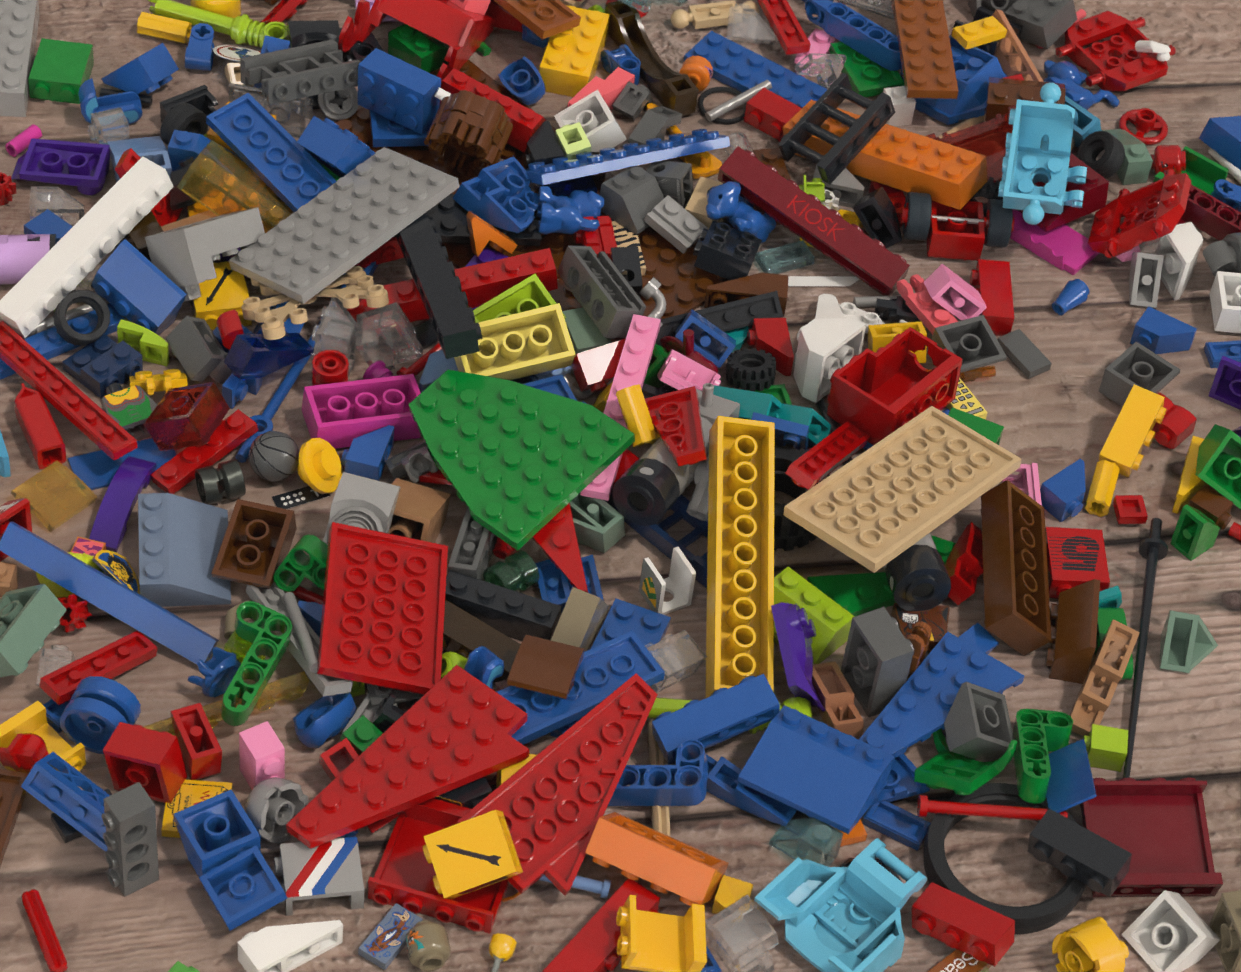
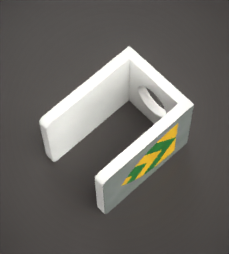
M679 547L673 548L669 577L665 579L662 578L651 560L647 557L643 559L639 592L652 611L663 615L691 605L696 571ZM665 591L670 592L674 597L669 602H663Z

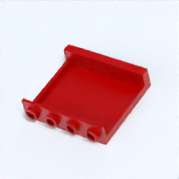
M432 798L400 812L374 878L369 877L368 899L374 900L381 905L394 906L397 903L414 914L420 913L434 917L444 923L451 922L465 926L472 931H482L490 934L509 881L505 879L453 899L444 898L443 894L437 892L433 882V876L436 875L433 863H428L423 851V845H426L424 836L456 825L457 821L471 809Z

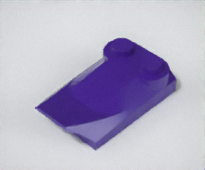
M31 138L27 152L18 158L11 179L77 186L80 193L94 195L102 190L109 171L110 145Z
M782 602L772 605L771 609L788 688L795 697L809 700L811 706L817 707L824 712L825 708L812 684L813 654L811 644L812 637L816 636L812 619L808 620L805 608L800 609L797 604Z

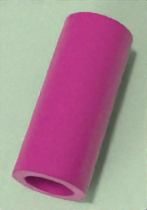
M32 124L6 143L5 148L11 156L16 157L29 147L31 138L40 139L42 132L38 126Z

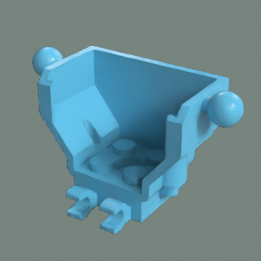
M1052 82L1044 84L1040 90V97L1044 102L1017 99L1016 109H1011L1009 124L1013 125L1012 133L1007 132L1006 153L1003 158L1002 181H1000L998 197H1003V208L1023 210V219L1031 225L1040 223L1044 218V213L1061 214L1064 205L1082 208L1084 191L1071 190L1066 192L1067 182L1085 184L1087 167L1075 166L1069 168L1075 109L1069 105L1055 103L1061 97V89ZM1036 182H1043L1046 185L1043 187H1038L1034 184Z

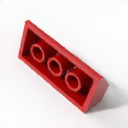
M455 68L442 80L441 88L451 94L467 90L499 103L504 108L509 121L513 125V130L507 143L523 152L526 151L529 139L546 121L542 115L534 112L532 109L517 103L510 97L493 90L486 84H482Z

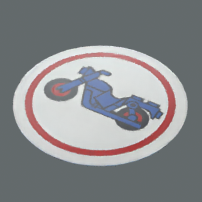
M220 45L213 48V52L216 55L233 61H240V58L261 53L260 49L244 45Z

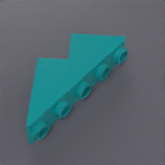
M714 385L713 395L740 403V419L751 420L753 412L807 425L809 426L808 447L811 448L829 435L831 424L813 408L783 404L772 394Z

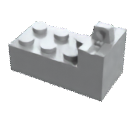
M257 207L215 216L145 237L151 263L187 294L184 301H189L201 297L199 283L217 278L213 261L220 259L219 253L223 257L239 253V247L242 250L250 244L258 242V238L265 234L259 208Z

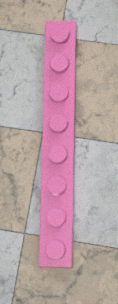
M633 314L604 409L605 415L626 429L627 426L616 392L640 384L642 390L659 333L661 319ZM622 454L584 488L580 495L609 501Z

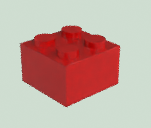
M119 722L103 749L111 780L116 791H121L139 782L151 800L171 804L184 780L187 778L177 736L168 732H158L137 724L131 725Z

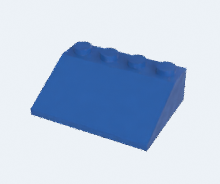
M784 705L771 720L739 774L737 781L849 834L887 785L895 756Z

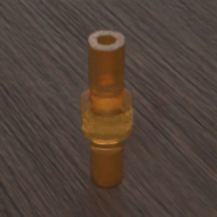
M995 366L980 367L962 372L959 377L963 382H973L975 378L996 376Z

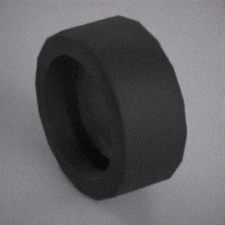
M77 290L69 293L57 305L54 312V325L58 334L65 341L73 345L86 346L95 342L107 331L110 324V311L107 303L98 294L89 290ZM84 302L96 311L98 323L92 332L81 334L74 331L68 325L66 312L72 304Z

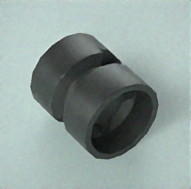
M236 459L219 463L216 469L212 465L195 469L196 486L202 503L210 505L221 502L223 496L227 499L244 496L246 493L243 473Z

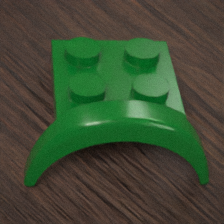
M940 728L932 733L939 754L915 769L914 781L924 783L928 788L951 789L958 795L972 794V792L998 775L1010 763L1017 746V740H1011L1007 751L1000 759L980 762L949 751L946 738Z

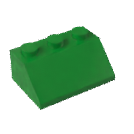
M1215 424L1199 446L1195 475L1219 494L1232 501L1240 510L1241 437L1232 430Z

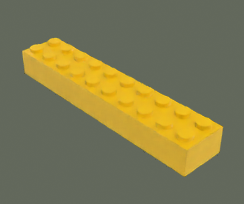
M717 416L709 430L705 698L710 697L718 689H729L736 686L749 676L757 677L764 674L772 690L774 686V618L771 606L774 605L775 423Z

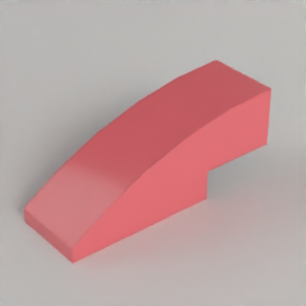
M618 67L605 80L595 76L568 102L567 108L598 90L610 110H612L613 103L629 81L634 84L635 75Z

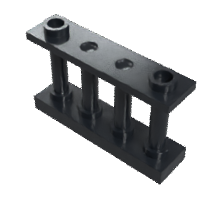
M843 72L798 123L782 137L778 146L783 159L788 162L797 153L817 164L822 181L831 184L895 114L891 97L882 92L876 100L871 101L852 90L848 75ZM846 99L866 109V111L859 118L855 119L836 108ZM830 117L848 126L849 129L843 136L838 137L820 126ZM814 135L833 145V147L827 154L822 155L804 144Z

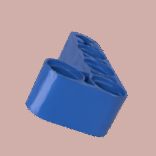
M696 739L683 741L677 749L676 765H626L608 806L698 805L705 799L707 790L708 763L704 745Z

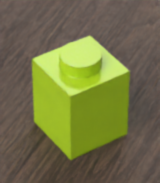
M1092 724L1089 735H1083L1082 738L1085 740L1090 767L1121 772L1127 756L1128 730Z

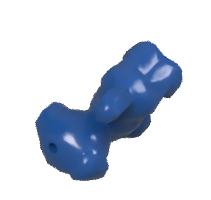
M728 181L722 185L711 187L707 192L708 204L706 212L708 218L718 220L726 217L734 229L741 232H749L755 235L756 238L761 239V243H764L770 232L775 229L776 221L766 213L761 214L759 211H755L753 209L754 205L739 195L741 192L739 183Z
M539 187L536 217H541V221L538 222V234L563 233L572 235L580 229L596 231L600 226L599 220H588L583 217L593 216L596 218L600 216L601 208L604 206V198L594 191L587 193L581 190H574L569 197L554 196L550 187Z

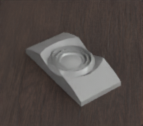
M343 472L332 501L329 522L323 542L328 545L329 529L332 522L388 533L401 487ZM312 582L313 587L320 588Z

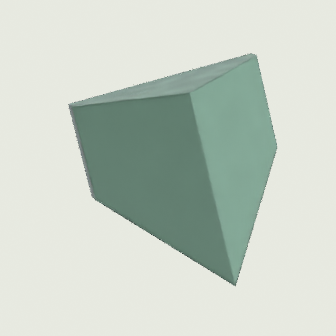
M1173 610L1169 611L1160 638L1159 668L1190 673L1196 665L1218 646L1200 615Z

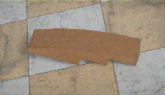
M1114 619L1111 621L1069 716L1073 719L1071 731L1081 736L1089 735L1092 724L1100 725L1103 715L1111 703L1116 687L1124 675L1140 632Z

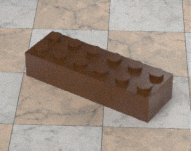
M1006 480L981 495L984 624L991 634H994L1010 648L1025 656L1051 642L1045 510L1043 506Z

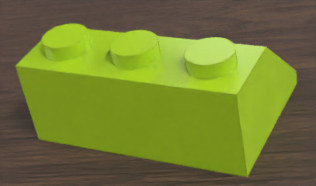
M533 274L474 309L475 323L554 305L556 302L537 275Z
M786 567L774 577V605L782 602L797 604L800 609L805 608L808 620L812 619L816 630V636L812 637L811 644L813 665L820 664L847 642L852 618L855 616L790 567ZM774 623V642L779 645Z

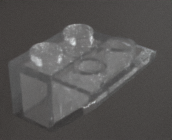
M332 297L329 305L324 306L322 309L320 325L316 324L312 332V341H315L312 360L321 351H339L348 359L350 374L356 358V321L348 310L343 307V303L339 299Z

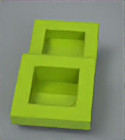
M120 320L117 326L118 343L124 341L136 351H140L142 361L168 366L169 346L162 337L143 326L126 320Z

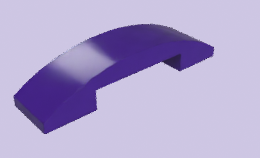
M131 456L124 460L104 495L89 539L106 543V550L117 553L127 531L126 523L138 500V494L141 493L143 487L147 488L151 480L150 474L157 467L156 463Z

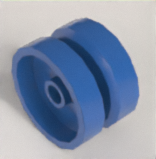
M89 676L82 679L77 685L70 702L60 717V727L65 735L76 745L81 742L86 750L104 754L103 749L119 722L131 725L136 723L141 713L140 703L136 696L122 684L101 676Z

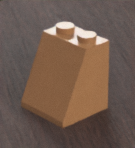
M396 478L392 485L400 486L401 488L388 534L435 543L446 521L451 494Z

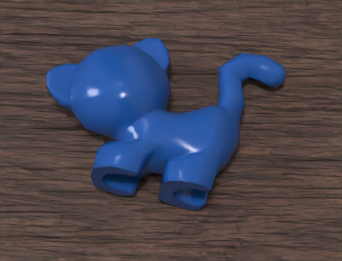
M1050 60L1045 61L1044 71L1048 77L1044 81L1065 84V95L1084 109L1088 110L1093 104L1099 103L1102 99L1107 100L1112 107L1119 105L1118 98L1110 91L1099 90L1093 94L1091 91L1081 87L1080 85L1086 82L1087 74L1080 72L1076 65L1071 62L1061 61L1055 63Z

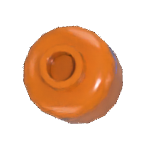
M691 56L683 62L679 73L687 74L698 88L699 93L708 87L713 75V67L706 58Z

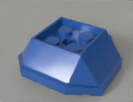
M951 35L949 39L958 85L957 99L914 98L916 110L946 125L958 123L959 120L984 116L986 113L989 77H1007L997 57L977 47L965 50ZM901 67L900 76L904 81L903 70Z

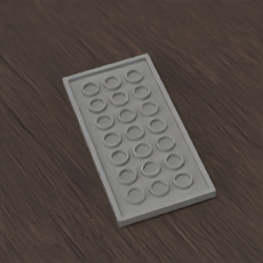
M384 147L366 161L357 165L355 169L344 177L339 178L337 182L320 192L315 198L301 206L289 217L280 221L274 228L258 238V242L252 243L240 250L238 254L228 260L232 270L304 304L460 187L458 178Z

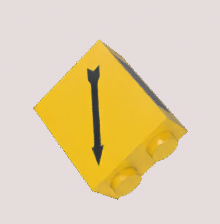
M229 261L213 263L217 278L199 283L201 297L190 300L193 317L205 319L210 329L215 330L218 317L224 312L235 309L243 326L252 325V320H245L242 313L243 301L249 298L244 275L232 270Z
M493 810L424 836L426 845H423L424 855L429 864L433 863L436 875L433 876V882L437 892L443 894L444 898L453 899L523 873L503 811Z

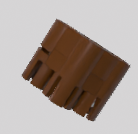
M461 90L442 99L424 144L428 145L427 148L432 152H435L433 155L434 161L441 167H443L449 152H451V155L446 164V168L455 169L459 157L462 156L457 167V171L462 175L466 173L470 161H473L467 175L468 178L473 179L478 177L483 168L499 162L513 130V125L509 121L504 108L499 103L470 91Z

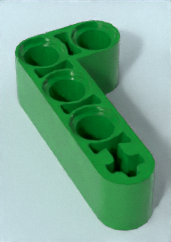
M314 535L303 536L274 574L276 586L283 591L291 592L307 578L324 590L328 545Z
M246 601L240 604L236 611L235 632L239 637L253 644L223 696L221 716L224 722L232 726H240L248 720L284 655L291 637L292 623L288 617L253 601ZM250 618L255 620V622L249 623L243 619ZM272 631H280V632L283 633V634H282V635H274V634H272L271 632H272ZM266 655L269 657V659L263 660L258 658L257 656ZM251 679L254 680L256 683L247 684L244 682V680ZM239 698H241V699H242V704H241V705L239 704V705L235 708V706H236L237 703H238Z
M1021 709L1016 714L1013 737L1014 740H1017V746L1013 756L1019 797L1028 803L1038 804L1046 799L1051 775L1048 751L1054 752L1069 745L1073 719L1068 714L1037 709Z

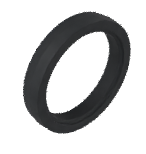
M1007 783L984 784L972 792V794H955L947 800V802L1049 809L1047 797L1042 803H1028L1019 797L1017 785ZM939 813L934 815L926 833L923 854L924 869L929 883L933 882L1015 920V934H1029L1050 928L1063 920L1074 909L1081 898L1086 884L1074 877H1068L1064 886L1051 898L1030 906H1004L980 898L963 886L955 877L947 863L944 850V841L948 832L956 823L968 815ZM1068 813V819L1077 823L1075 819Z

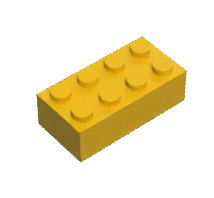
M567 6L581 17L580 25L550 36L539 67V73L545 85V92L574 97L595 77L600 54L608 37L610 14Z

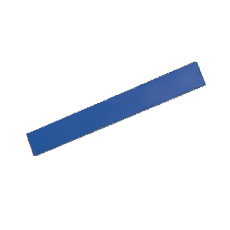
M10 522L0 540L1 552L198 665L200 659L204 663L209 660L213 647H216L219 641L218 639L17 523Z

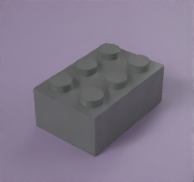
M885 607L852 618L841 666V672L868 717L880 714L905 684L914 655L911 641L904 637L896 619L889 615Z

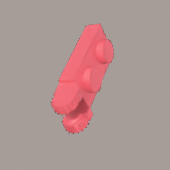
M919 274L911 276L910 284L904 279L897 281L896 289L906 301L905 304L922 321L932 335L935 328L958 322L948 310L931 298L923 283L925 280Z

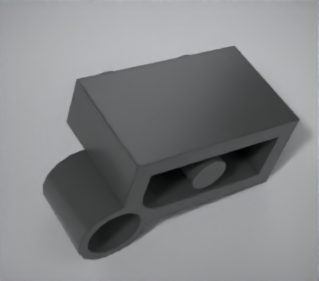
M185 316L166 337L172 354L182 364L186 376L193 381L203 382L210 375L218 383L224 384L238 366L237 360L223 350L205 319Z

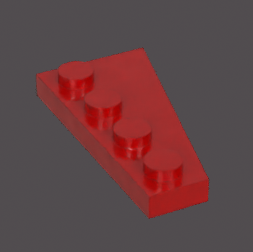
M693 386L646 398L645 402L653 426L678 467L687 464L693 465L699 461L707 460L696 387Z

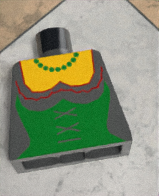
M113 383L107 387V395L101 399L102 410L137 441L165 432L163 410L140 386L135 385L123 389L121 384Z

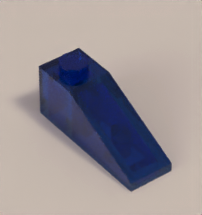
M286 333L284 337L276 340L264 339L263 334H240L236 336L224 363L232 370L233 375L239 379L262 378L313 354L315 349L299 333Z

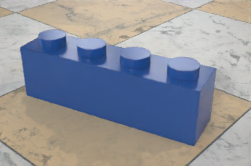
M764 674L757 677L749 676L744 678L738 685L729 689H718L710 697L701 701L692 700L682 709L660 714L652 721V733L669 765L676 762L677 749L683 741L696 739L702 742L705 749L771 721L780 711V703Z

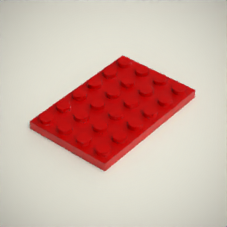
M332 522L328 539L317 674L424 695L441 680L448 546Z

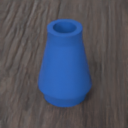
M1080 279L1068 281L1057 299L1052 303L1054 312L1058 315H1064L1067 311L1085 302L1090 293L1088 286Z

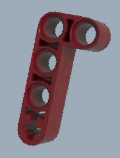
M1191 184L1186 210L1181 219L1187 223L1192 222L1196 228L1219 241L1223 240L1228 234L1241 232V212Z

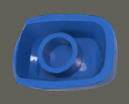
M525 56L512 62L498 74L500 81L510 94L525 105H532L538 102L545 94V85L539 71Z
M350 692L334 696H322L293 718L295 732L303 745L317 749L323 745L327 738L336 736L347 726L356 709Z

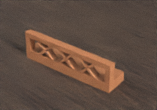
M996 10L992 16L1007 29L1006 37L998 40L1000 42L995 53V57H997L1002 70L1007 77L1022 73L1024 80L1044 82L1003 11Z

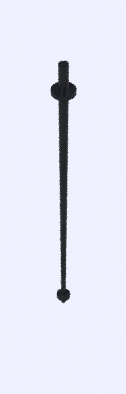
M1159 518L1151 520L1149 538L1142 540L1139 544V553L1146 559L1139 624L1140 634L1137 642L1128 725V748L1124 762L1123 778H1130L1157 563L1158 560L1165 558L1168 553V545L1161 540L1162 520Z

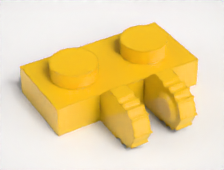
M179 369L164 370L163 374L152 375L151 371H139L135 373V376L129 377L130 387L140 386L148 395H154V392L165 391V394H172L174 390H188L186 373H181Z

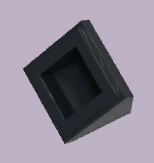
M429 318L405 331V336L422 350L438 341Z

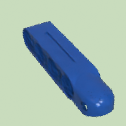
M806 0L805 11L808 19L824 29L827 34L887 70L898 71L901 69V57L896 35L842 3H834L830 0Z

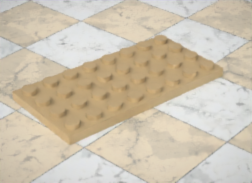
M931 406L784 506V516L875 573L1019 469L1021 458Z

